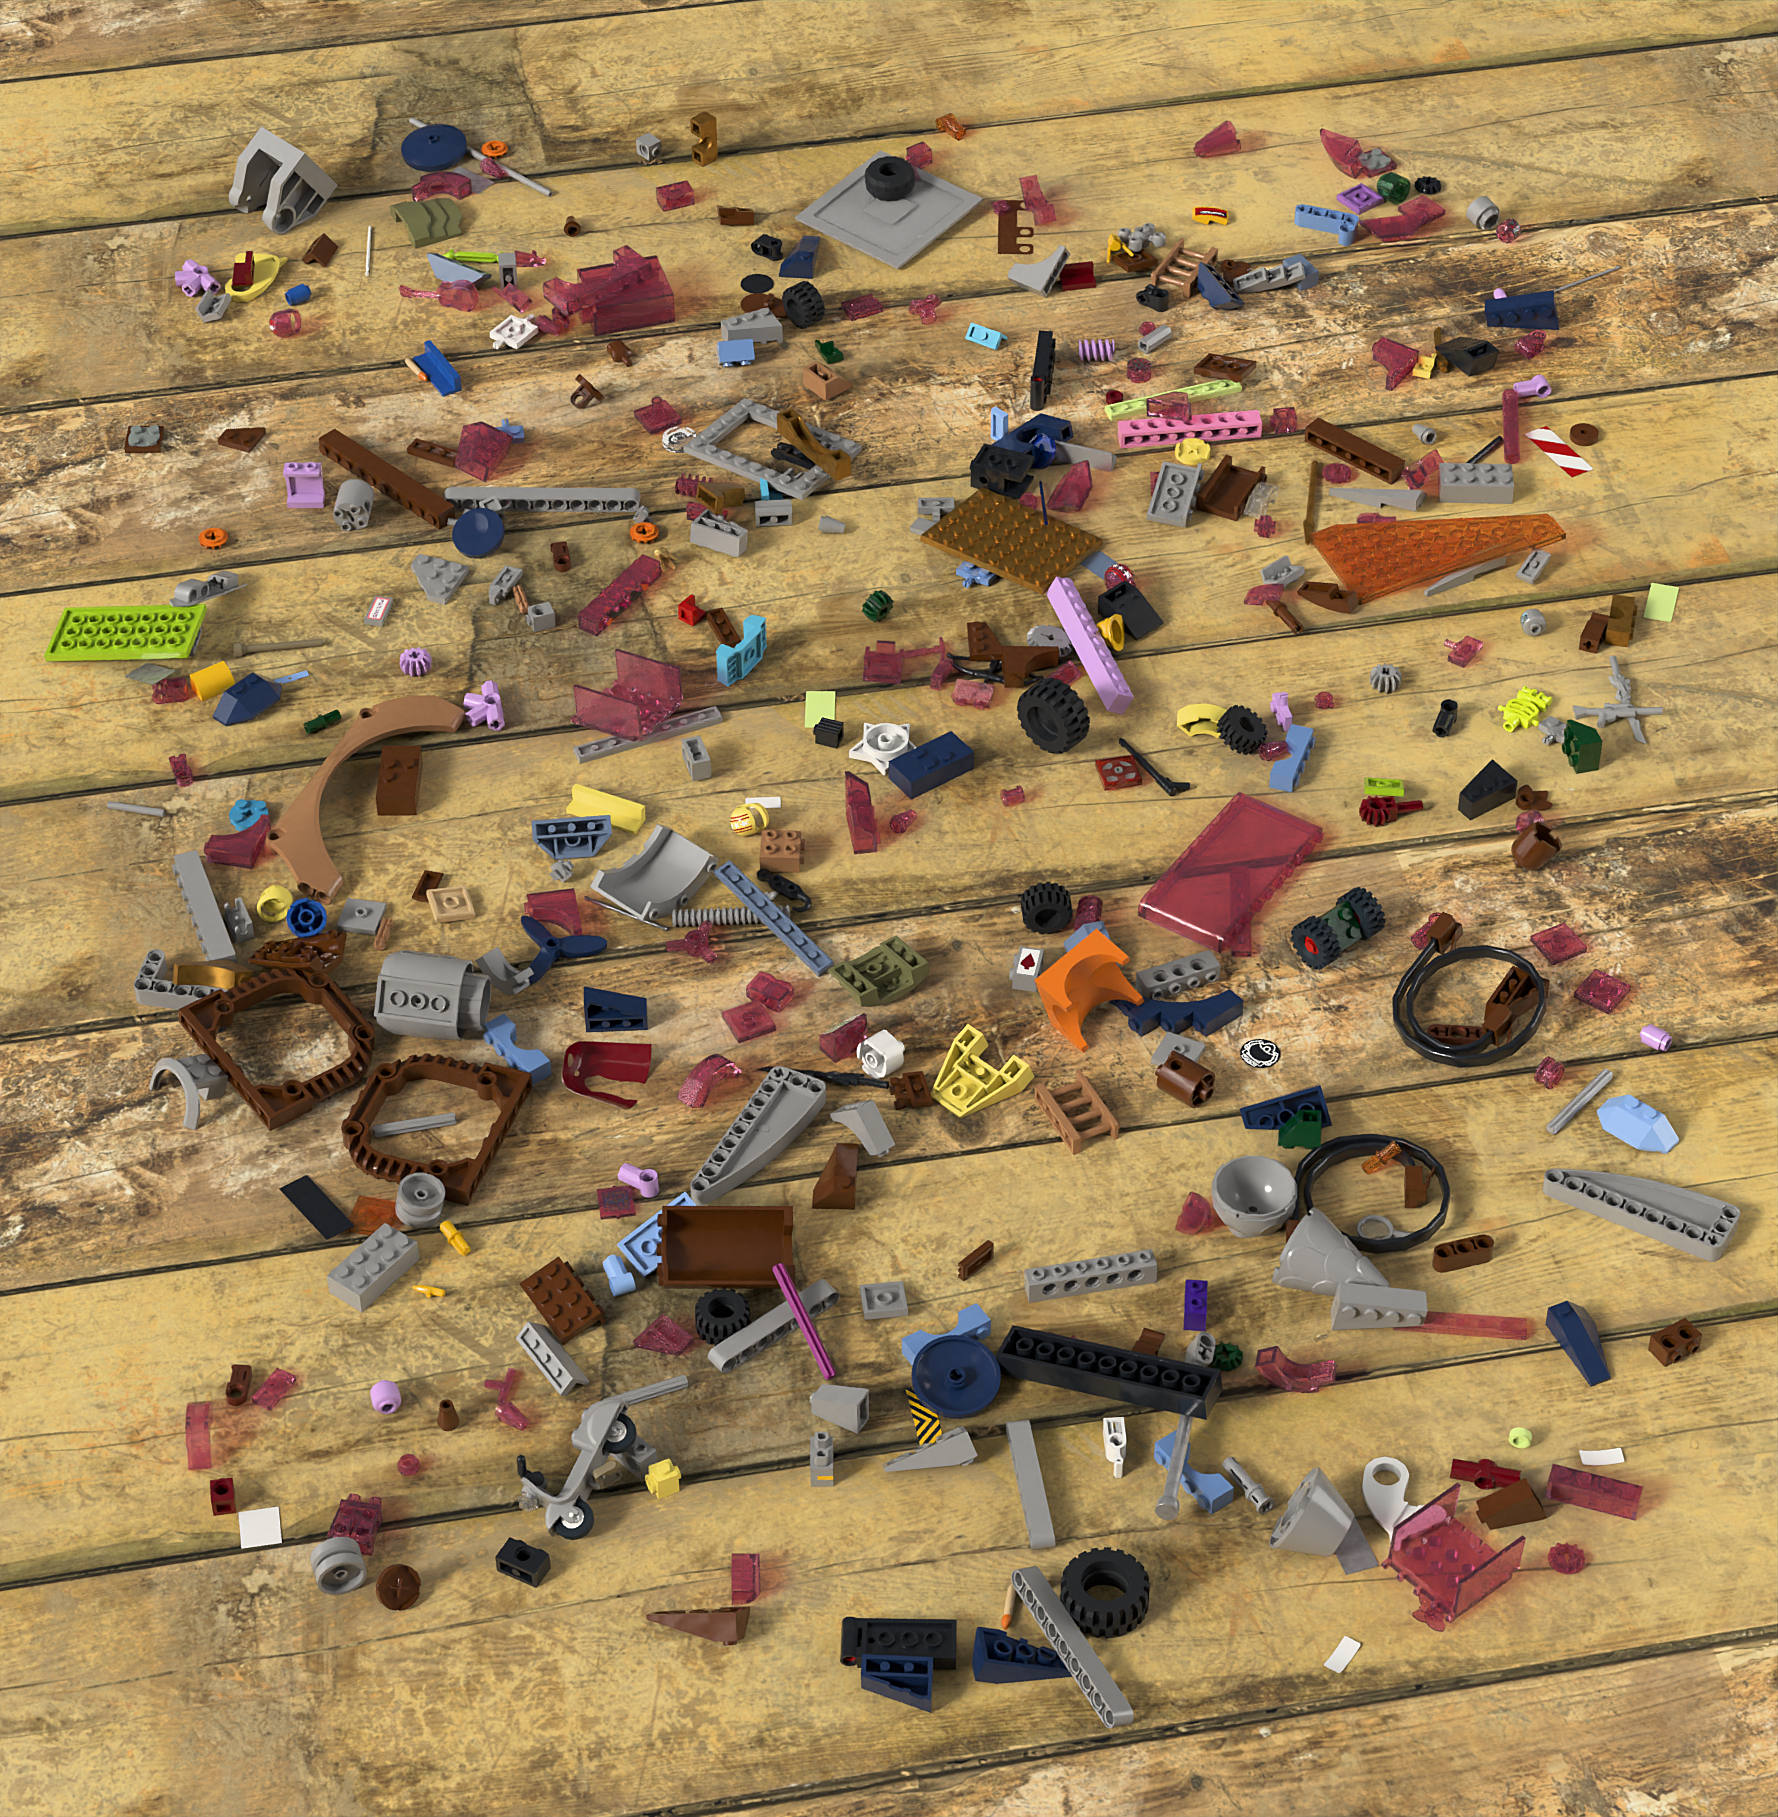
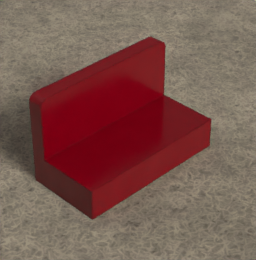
M246 251L245 262L234 263L233 286L253 285L255 271L253 251Z
M1093 261L1065 264L1059 274L1062 291L1096 288Z

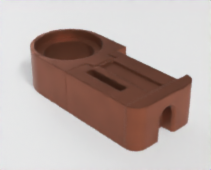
M567 542L551 543L550 548L551 552H553L555 570L558 572L570 570L571 559Z
M233 1364L231 1366L230 1382L227 1383L225 1393L227 1402L230 1405L240 1406L247 1400L252 1369L250 1365ZM234 1392L242 1393V1395L238 1398H233L230 1396Z

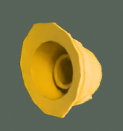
M1114 614L1110 618H1106L1096 624L1105 644L1118 652L1121 651L1125 638L1122 615Z

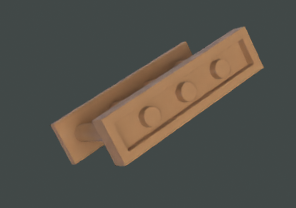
M1181 238L1177 244H1174L1172 250L1157 269L1153 270L1151 274L1152 284L1157 287L1162 281L1182 287L1183 297L1189 299L1198 286L1199 263L1203 262L1214 267L1218 260V249L1211 247L1208 253L1205 254L1184 248V239ZM1183 254L1200 259L1201 261L1197 263L1180 258V256ZM1176 263L1193 268L1194 270L1190 272L1173 267V265ZM1169 272L1186 277L1187 279L1183 281L1166 276V274Z
M1080 1069L1076 1070V1082L1052 1091L1050 1089L1047 1090L1043 1083L1035 1085V1101L1073 1155L1081 1152L1083 1140L1108 1131L1114 1140L1118 1139V1129H1120L1118 1119L1112 1116L1091 1086L1089 1078L1084 1076ZM1079 1090L1083 1097L1061 1105L1054 1100V1098ZM1088 1103L1093 1109L1073 1118L1066 1117L1063 1113ZM1097 1117L1103 1123L1082 1132L1076 1131L1073 1127Z

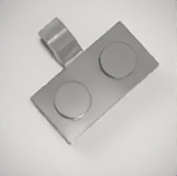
M954 497L918 498V514H932L933 522L936 523L940 520V514L947 515L954 509Z

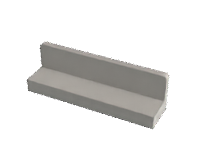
M1052 440L1055 445V452H1051L1050 445L1043 442V449L1046 451L1043 456L1045 458H1049L1050 453H1054V460L1108 472L1112 471L1117 462V456L1110 452Z
M529 1321L526 1323L516 1339L560 1395L567 1396L576 1383L587 1385L590 1382L545 1325Z

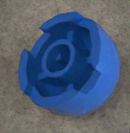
M303 898L291 904L287 912L286 921L293 935L298 938L309 939L322 933L326 926L327 915L325 908L320 902Z

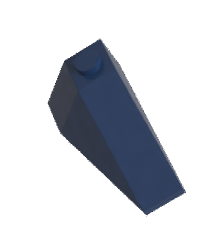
M1320 1084L1239 1108L1245 1129L1279 1130L1299 1110H1321V1129L1332 1126Z
M977 1627L972 1658L975 1681L1003 1684L1072 1677L1057 1651L1044 1646L1040 1648L1027 1644L1028 1640L1020 1638V1640L1006 1636L1007 1632L1000 1629Z

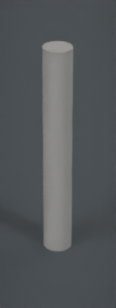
M108 801L107 804L108 809L159 817L165 816V809Z

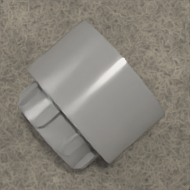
M1481 196L1469 205L1466 217L1478 229L1490 230L1499 222L1500 210L1487 196Z

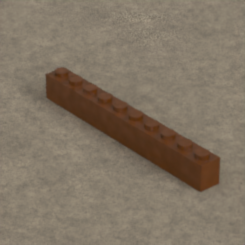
M333 429L319 438V450L323 455L338 463L358 478H361L370 486L378 489L393 501L398 502L406 509L415 513L430 525L440 530L447 525L448 518L456 519L453 504L338 430Z

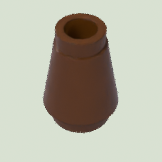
M569 216L566 219L564 232L570 237H575L580 233L581 227L575 217Z
M445 1399L440 1402L437 1424L444 1431H453L457 1428L460 1420L453 1402Z

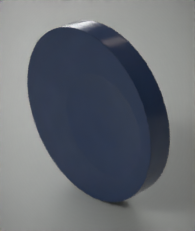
M475 508L469 510L454 525L452 532L454 545L466 557L474 559L484 558L494 553L502 544L505 536V526L499 515L490 509Z

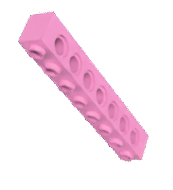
M1258 410L1118 421V439L1121 448L1177 444L1178 442L1180 444L1186 438H1198L1204 442L1261 437L1262 421Z

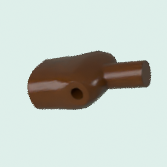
M615 340L607 345V351L614 362L623 361L627 367L632 366V361L629 359L632 356V352L621 340Z

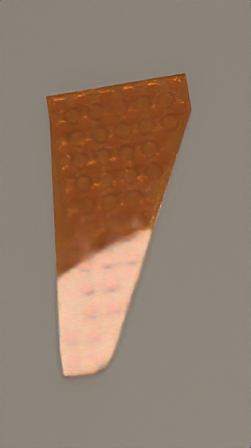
M1548 514L1336 524L1310 534L1309 537L1311 543L1346 589L1356 592L1358 605H1362L1423 581L1529 548L1535 550L1566 539V533L1556 520Z

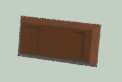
M424 870L412 895V899L429 903L426 895L427 890L437 889L444 873Z

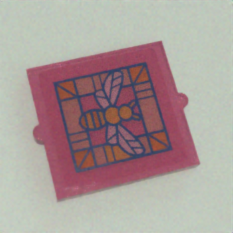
M631 1185L597 1189L601 1220L636 1216Z

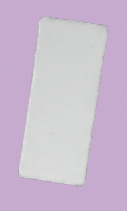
M1621 1448L1601 1451L1579 1450L1584 1465H1609L1624 1462Z
M1344 1636L1336 1650L1324 1663V1666L1337 1673H1341L1361 1644Z

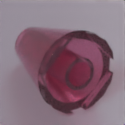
M1224 121L1197 141L1195 147H1193L1195 155L1200 158H1206L1241 150L1240 140L1236 138L1237 132L1231 121Z

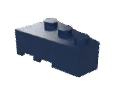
M584 986L586 1033L648 1030L647 998Z
M862 1654L861 1688L931 1713L933 1657Z

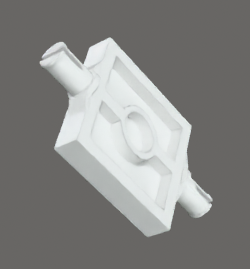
M529 314V316L522 319L510 315L490 331V338L497 340L493 343V347L498 349L504 344L515 349L521 347L539 332L538 326L531 324L535 320V316Z

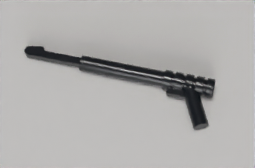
M1119 738L1121 747H1124L1169 796L1176 795L1177 790H1190V782H1172L1168 777L1165 778L1123 738Z

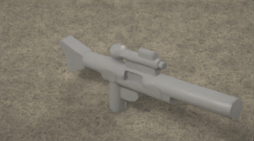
M1620 702V704L1605 703L1604 708H1585L1573 705V712L1575 713V719L1586 716H1598L1597 727L1603 728L1605 722L1615 721L1617 717L1663 715V707L1630 708L1632 707L1630 703Z

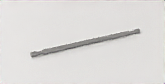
M1616 266L1615 268L1555 289L1554 293L1618 270L1620 267Z

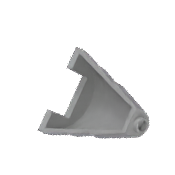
M1315 1207L1310 1209V1216L1305 1215L1292 1233L1279 1258L1280 1268L1275 1267L1272 1282L1280 1287L1335 1297L1339 1282L1390 1287L1389 1282L1367 1256H1363L1325 1213Z

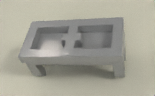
M242 898L235 899L236 906L234 908H230L227 902L224 906L226 914L224 919L235 944L255 939L253 924Z

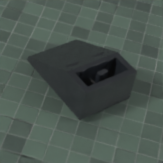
M1461 336L1435 346L1437 351L1468 377L1494 368L1499 350L1488 341Z
M1126 580L1098 596V614L1105 619L1110 618L1114 614L1122 615L1124 632L1136 640L1164 623L1139 589Z

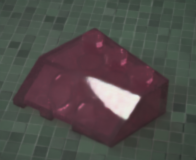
M483 421L464 425L454 467L486 483L510 452L513 436Z
M845 771L846 819L854 855L877 852V844H881L880 833L876 832L878 825L877 819H874L875 810L874 805L871 803L869 784L853 773Z

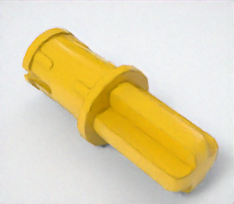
M449 1220L444 1221L440 1225V1231L448 1239V1244L454 1246L459 1254L466 1256L471 1251V1247L464 1240L462 1232L458 1231Z

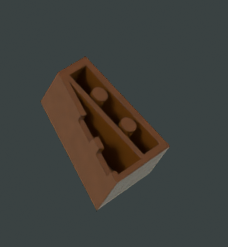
M1515 966L1510 968L1486 1003L1484 1021L1498 1003L1509 1007L1512 1014L1518 1017L1539 1004V991L1529 974ZM1541 977L1545 985V996L1548 998L1550 980Z

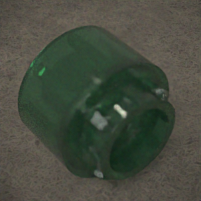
M1389 172L1379 178L1377 182L1378 194L1384 200L1394 205H1399L1407 198L1410 192V182L1407 178L1395 172Z

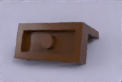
M323 233L313 241L301 260L307 264L312 259H315L325 267L338 249V246Z

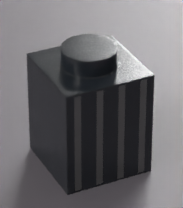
M822 717L820 722L814 726L813 735H815V743L837 749L844 737V722Z

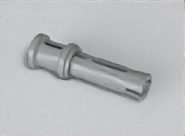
M1234 1457L1225 1459L1222 1466L1244 1490L1246 1499L1249 1502H1253L1257 1512L1263 1515L1271 1511L1275 1505V1500L1267 1496L1263 1486L1255 1483Z

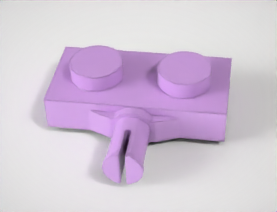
M1273 693L1270 710L1272 713H1275L1277 724L1281 725L1284 732H1288L1293 718L1288 708V693Z

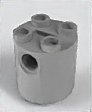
M351 479L343 482L340 486L333 517L343 531L348 532L367 527L375 496L373 488L368 483L358 479Z

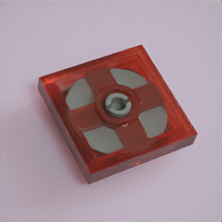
M1133 755L1095 760V767L1104 791L1142 785V778Z

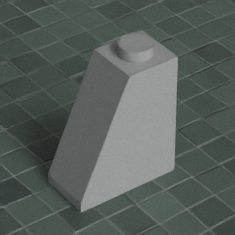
M822 1384L810 1397L812 1414L858 1434L869 1420V1390L865 1388Z

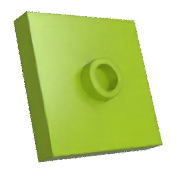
M1365 777L1364 794L1404 797V783L1402 779Z

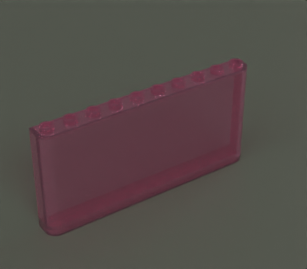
M1238 792L1142 897L1138 907V916L1221 953L1226 947L1228 948L1236 935H1240L1243 927L1252 921L1253 916L1261 911L1264 903L1267 900H1271L1274 892L1282 887L1286 878L1292 876L1294 869L1302 864L1307 855L1312 853L1316 844L1321 843L1324 837L1323 829L1249 795Z

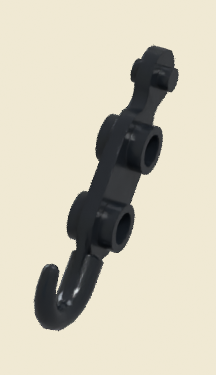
M767 869L758 870L757 879L768 882L772 890L790 900L797 899L805 903V906L800 908L792 907L793 911L805 912L811 908V898L803 892L799 885L779 874L771 875Z

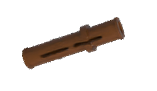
M1275 595L1267 597L1266 604L1274 611V615L1280 617L1294 634L1297 635L1298 632L1300 634L1304 627L1289 612L1286 604L1280 602Z

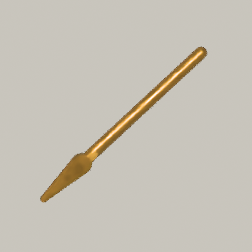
M1315 460L1311 463L1306 519L1303 521L1306 545H1309L1315 528L1313 517L1318 474V462Z

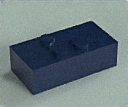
M950 731L890 760L889 779L912 800L973 770L974 751Z

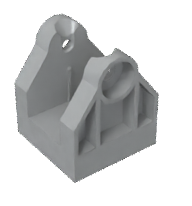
M261 127L237 159L234 182L229 193V203L232 207L247 214L267 203L262 221L272 232L283 235L292 227L314 218L338 184L304 152Z

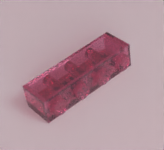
M1553 1464L1545 1498L1635 1521L1643 1486Z

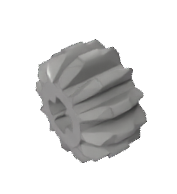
M1377 664L1371 670L1369 681L1373 689H1378V692L1384 691L1387 694L1388 691L1394 692L1395 689H1399L1402 675L1399 667H1393V664Z

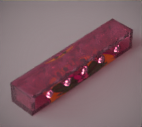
M644 554L637 560H634L621 575L613 580L605 590H602L594 600L579 612L577 617L579 629L598 636L661 577V562Z

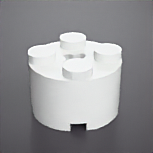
M882 1030L858 1045L857 1057L858 1060L862 1059L864 1063L862 1065L863 1070L870 1077L879 1079L903 1065L905 1047L901 1041H897L887 1030Z

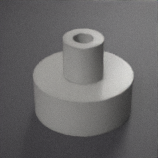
M642 505L634 515L633 521L636 523L643 521L650 523L652 517L648 515L649 509Z

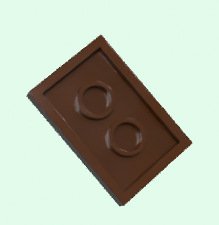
M1209 353L1194 367V374L1201 375L1202 377H1215L1219 380H1232L1238 383L1242 382L1255 370L1257 365L1256 361Z

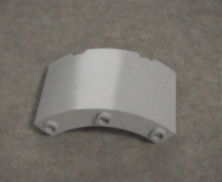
M657 824L643 845L645 849L639 855L634 854L623 863L622 868L599 869L590 887L642 921H653L668 916L673 910L685 906L706 882L710 874L716 870L719 858L668 826Z

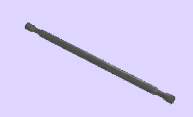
M587 896L584 897V900L668 931V927L661 926L652 921H642L629 912Z

